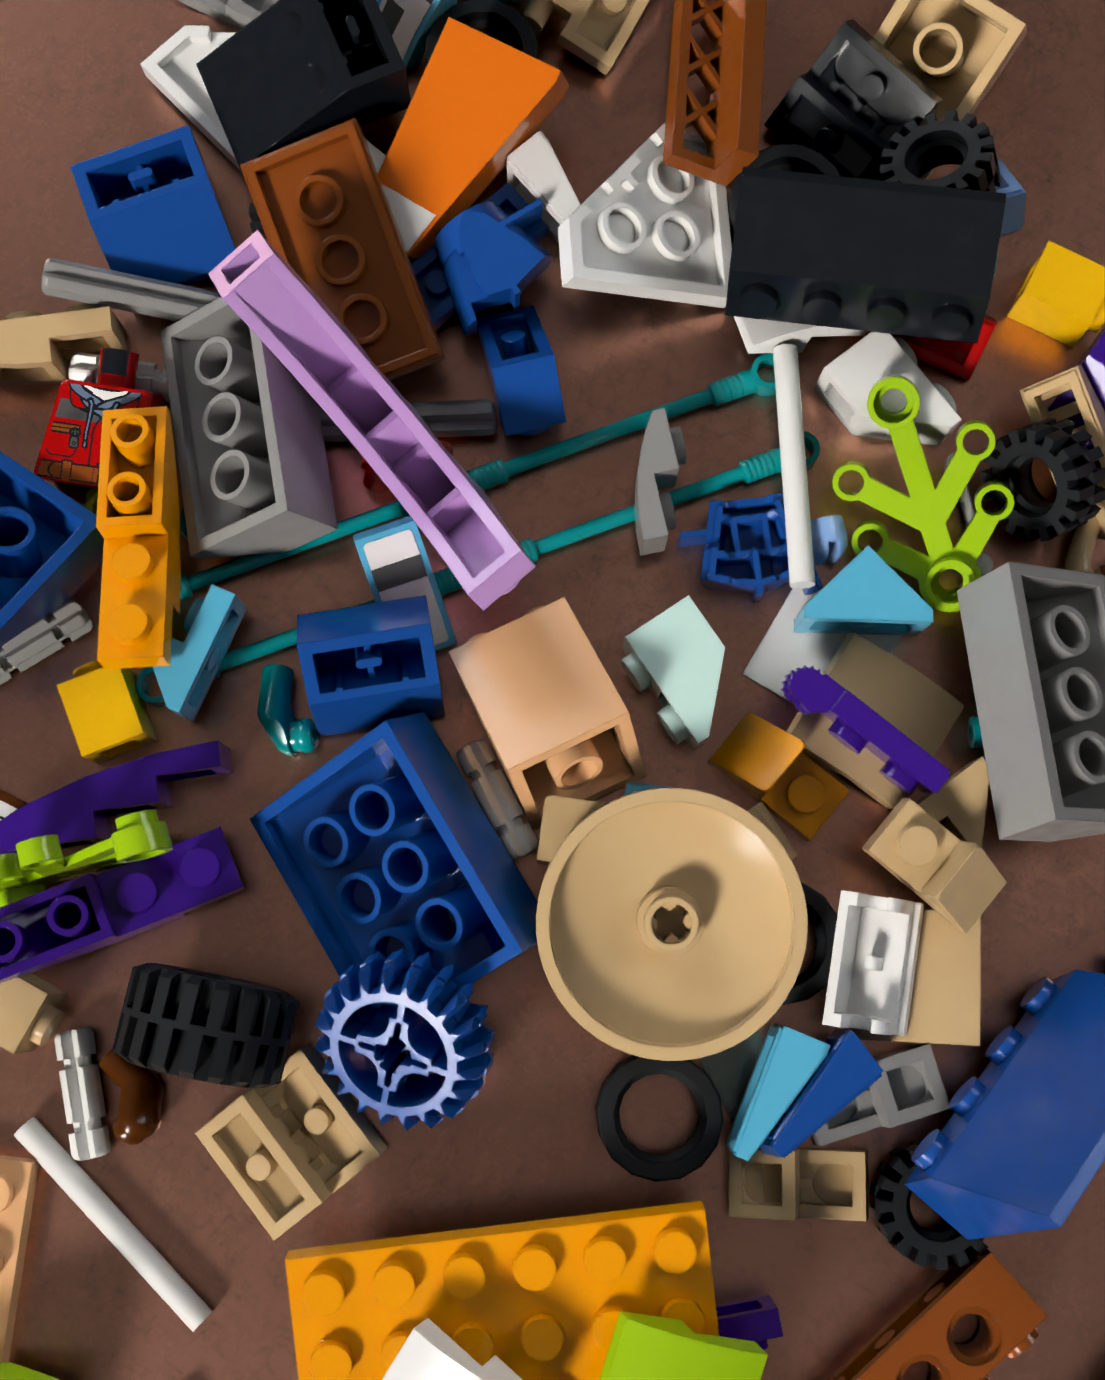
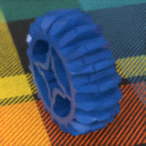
M404 948L397 952H392L388 958L378 951L376 954L368 956L362 964L358 962L356 965L348 967L340 976V982H335L325 994V1000L322 1002L324 1007L318 1013V1019L314 1024L322 1031L318 1036V1042L314 1049L329 1056L325 1061L322 1073L339 1076L341 1082L339 1083L337 1095L351 1092L358 1098L357 1113L370 1107L377 1110L381 1126L388 1121H392L395 1116H398L406 1131L417 1125L420 1120L432 1128L437 1123L442 1122L445 1116L453 1119L456 1114L461 1113L470 1099L475 1098L485 1084L483 1079L493 1064L492 1058L494 1053L489 1048L494 1041L495 1029L482 1024L487 1017L488 1005L473 1004L469 1001L470 996L473 994L474 982L458 986L451 980L453 977V964L443 967L438 972L431 967L429 952L418 956L412 963ZM388 1002L399 1004V1006L395 1007L382 1004L380 1008H377L369 1004Z

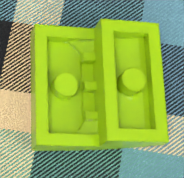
M620 1311L599 1380H761L768 1354L755 1341L694 1333L681 1319Z

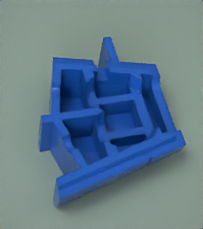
M540 198L510 216L494 202L487 201L476 204L451 219L436 235L434 245L442 269H444V275L465 337L477 331L475 313L483 311L490 306H500L510 302L514 309L520 306L521 293L553 261L552 255L524 230L525 227L541 218L543 203Z
M783 493L732 501H710L707 528L680 532L678 539L679 547L706 544L700 578L703 586L710 590L752 595L753 603L760 601L764 592L789 582ZM815 566L816 584L813 587L802 589L804 595H811L823 588Z

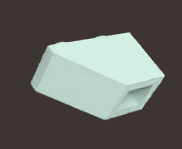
M688 595L627 635L622 648L627 656L621 659L620 663L629 679L640 692L649 687L662 706V709L656 712V715L670 738L676 744L685 740L691 750L695 751L706 742L710 734L725 646Z

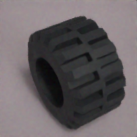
M145 963L132 968L112 1050L130 1063L170 1075L235 1087H269L281 1082L300 1002L287 991L183 967Z

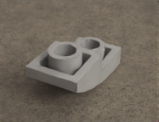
M665 408L652 410L640 450L634 505L636 535L640 556L665 551L669 536L668 530L676 529V517L670 493L668 491L659 493L658 490L675 486L679 465L687 463V456L681 429L679 426L669 428Z

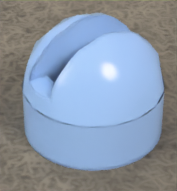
M831 515L811 520L814 565H824L826 561L828 563L838 562L848 546L847 531L843 517L841 515Z

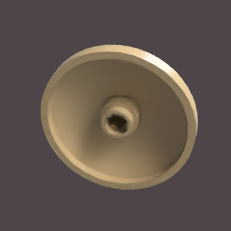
M678 787L654 788L630 793L606 803L584 818L567 835L551 859L542 881L536 911V937L543 970L551 988L567 1012L585 1030L609 1046L631 1055L661 1061H684L717 1054L744 1041L763 1027L784 1003L796 982L802 966L808 934V915L802 884L792 860L775 835L748 811L726 799L710 793Z

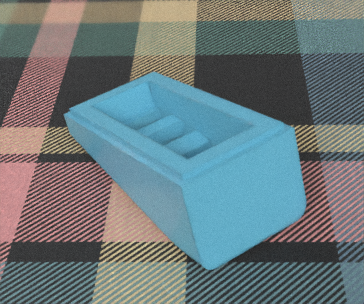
M775 1023L773 1026L770 1025L725 1143L727 1149L733 1155L748 1161L756 1153L828 1055L831 1045L783 1025Z

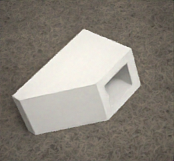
M870 332L823 368L814 390L852 435L892 440L889 429L877 425L871 419L867 409V400L871 388L878 380L889 375L904 376L911 380L918 389L920 407L917 416L913 420L921 444L939 446L948 439L962 420L956 413L957 407L950 393L940 384H932L918 368L917 358L912 348L905 340L898 336L892 337L888 333ZM890 389L881 397L882 406L889 412L902 410L907 402L905 394L898 389Z

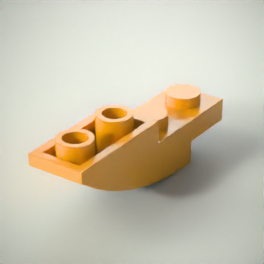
M167 406L103 410L96 528L104 538L97 661L105 670L170 666L173 615H180L181 593L179 498L170 411Z

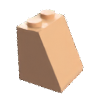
M565 597L546 606L534 607L522 617L488 633L477 634L467 640L465 644L448 651L462 685L532 830L541 827L544 800L549 795L595 801L626 786L627 782H635L647 776L629 711Z

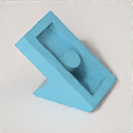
M212 584L205 599L197 598L188 611L184 622V632L188 635L184 643L172 638L170 666L153 667L167 708L191 722L194 721L247 610V607L236 594Z

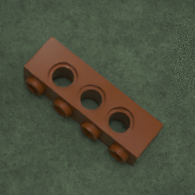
M987 1249L981 1256L973 1252L968 1255L970 1264L961 1268L955 1263L949 1264L948 1270L940 1272L828 1380H902L906 1369L913 1363L921 1361L929 1362L931 1365L930 1380H990L988 1374L1006 1356L1015 1358L1024 1353L1035 1342L1039 1335V1330L1036 1327L1048 1315L991 1251ZM967 1314H977L980 1327L974 1340L964 1345L954 1344L952 1331L957 1320Z

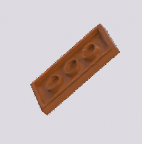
M356 118L240 165L267 241L356 338L374 365L389 381L446 359L364 134Z

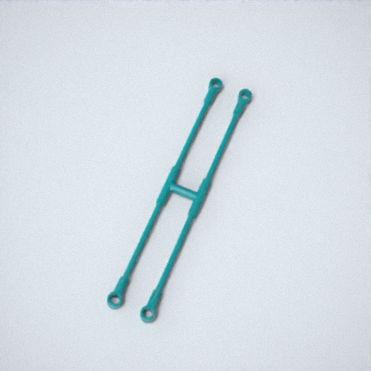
M762 354L756 358L750 369L711 382L707 385V389L509 461L502 462L501 459L466 472L484 491L502 483H507L508 477L643 429L648 424L652 410L665 408L667 419L709 404H713L716 407L753 393L766 397L776 394L775 382L763 381L757 372L762 368L774 370L773 354ZM804 431L805 447L810 452V458L806 460L808 471L813 467L819 456L820 445L814 435ZM780 447L741 460L738 467L670 491L673 506L742 481L749 484L775 473H780ZM397 499L395 502L337 522V530L291 551L245 555L190 576L182 573L180 600L193 596L194 590L403 515L405 518L410 515ZM634 505L535 541L527 538L518 543L532 562H536L539 560V555L635 521ZM450 568L434 572L441 596L463 588ZM373 599L359 605L372 604L376 602ZM297 627L226 653L214 678L220 677L221 671L295 645ZM153 667L145 668L137 676L135 683L136 692L140 698L152 706H166L162 694L156 697L149 695L148 685L156 676Z

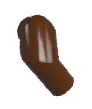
M111 1049L102 1058L98 1066L121 1088L117 1118L113 1121V1132L122 1143L137 1145L145 1138L151 1136L160 1123L163 1085L159 1077L151 1069L130 1063Z

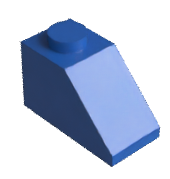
M534 305L476 318L483 357L505 436L513 434L524 436L537 435L545 432L552 425L565 423L566 417L554 353Z

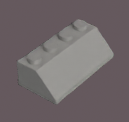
M222 297L161 330L190 556L205 559L286 552L337 530L338 525L318 403Z
M1007 562L957 590L999 840L1052 842L1105 834V575Z

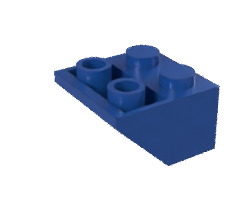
M189 125L70 166L88 219L111 270L190 285L210 278L208 273L236 249L204 159Z
M426 595L297 615L296 645L308 705L320 737L376 728L385 720L422 711L426 713L429 719L445 716Z

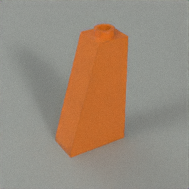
M451 17L447 19L378 173L383 185L436 215L407 252L408 257L413 260L419 258L434 245L436 235L451 219L471 207L507 165V156L531 137L565 97L569 88V84L561 70Z

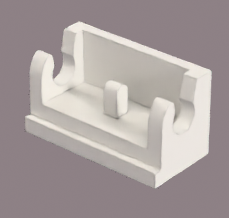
M841 890L822 1025L863 1029L870 1031L872 1034L907 1036L924 911L923 903Z

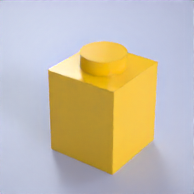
M1048 241L1030 267L1007 317L1073 348L1088 329L1097 333L1105 322V267L1052 241Z
M96 660L76 668L73 671V679L57 684L82 757L97 764H102L158 742L145 702L136 692L134 672L130 669L105 670Z

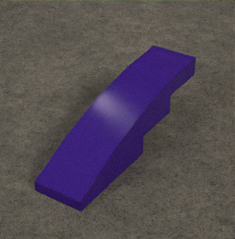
M217 740L150 754L85 776L22 806L0 820V854L17 853L15 846L17 843L30 838L51 834L58 835L61 850L90 846L106 840L112 834L110 817L127 815L143 810L173 808L170 783L232 774L230 748Z

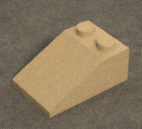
M896 0L874 38L943 99L933 111L936 113L937 121L944 120L946 111H957L960 122L966 113L973 115L1027 34V24L989 0ZM935 168L926 172L920 179H928Z

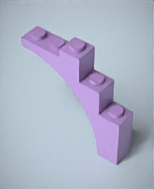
M258 230L208 273L222 299L263 341L349 439L423 531L467 595L483 611L499 597L513 590L519 581L536 567L502 521V515L483 489L438 441L412 405L374 365L356 338Z

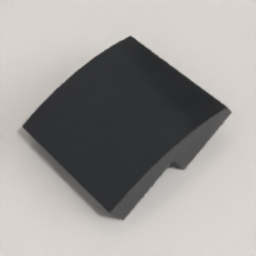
M850 19L844 22L810 70L798 77L764 125L785 144L802 145L821 153L837 168L841 177L876 180L881 174L880 165H883L881 160L883 149H891L889 139L895 133L903 137L907 136L904 125L912 120L916 122L918 127L922 126L926 121L924 115L933 113L943 99L855 20Z

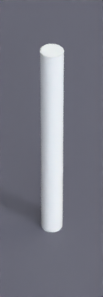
M780 344L773 348L789 583L791 588L805 589L815 586L816 583L798 348L794 344Z
M35 1117L28 1120L16 1131L14 1137L193 1332L213 1312L209 1306Z

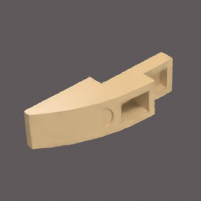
M79 303L68 307L67 312L45 315L33 311L12 312L5 317V320H0V385L38 386L61 384L64 379H69L67 360H71L74 353L83 352L100 355L101 348L127 351L125 329L110 306L102 307L88 303Z

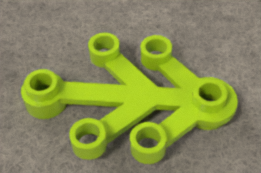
M889 375L878 380L871 388L867 400V409L871 419L877 425L889 429L909 495L872 478L868 468L858 461H847L838 466L833 475L832 487L835 494L842 500H859L921 531L928 555L890 539L887 527L877 520H865L859 523L853 531L851 545L855 554L858 555L864 549L858 540L860 534L866 530L877 531L882 536L883 542L874 551L888 565L918 579L920 593L931 607L943 612L960 611L957 590L982 577L981 569L976 561L998 522L1011 514L1014 508V496L1009 486L1001 481L992 480L983 483L977 489L974 496V504L977 511L955 547H953L946 522L979 462L989 457L994 451L996 445L994 431L990 425L980 420H972L963 424L956 434L957 449L935 488L913 420L917 416L920 407L918 389L911 380L904 376ZM890 389H898L906 396V405L898 412H889L882 406L881 397ZM975 429L984 431L988 436V443L984 449L978 452H971L964 447L963 439L967 432ZM854 470L862 475L864 484L859 490L849 492L842 488L839 478L846 471ZM993 490L1001 491L1007 497L1005 506L996 512L986 510L981 503L984 495ZM952 569L958 571L963 579L957 588L945 589L938 583L939 575L945 570Z
M143 810L115 819L117 831L111 834L110 838L66 857H63L57 834L38 836L17 843L15 845L17 853L0 854V908L45 891L46 886L52 883L80 877L89 873L110 870L125 863L149 859L173 850L167 822L159 821L157 810Z

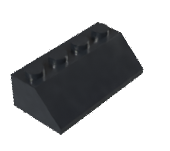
M743 167L729 269L725 315L977 343L991 294L1006 193Z

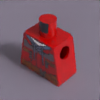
M101 348L96 383L70 379L63 380L58 390L34 468V474L43 480L88 488L98 487L103 410L167 406L165 398L153 392L135 389L139 354L121 349Z

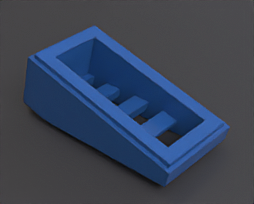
M835 1029L827 1036L824 1042L831 1045L828 1055L761 1144L760 1149L764 1154L785 1158L882 1077L881 1073L884 1070L852 1030Z

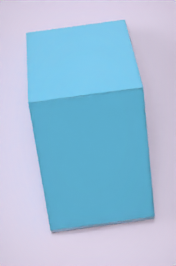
M868 545L802 608L794 619V632L829 634L855 632L862 635L918 636L933 622V609Z

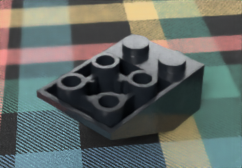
M278 0L196 64L240 170V165L351 119L356 118L360 126H364L407 109L411 102L406 67L376 0Z

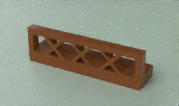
M674 0L663 164L726 187L742 172L743 167H748L759 157L767 0H716L708 5L706 0ZM700 23L713 43V52L708 55L704 54L691 35V27ZM695 73L710 93V103L704 107L700 105L688 87V77ZM691 125L694 126L707 145V156L683 147L684 131Z

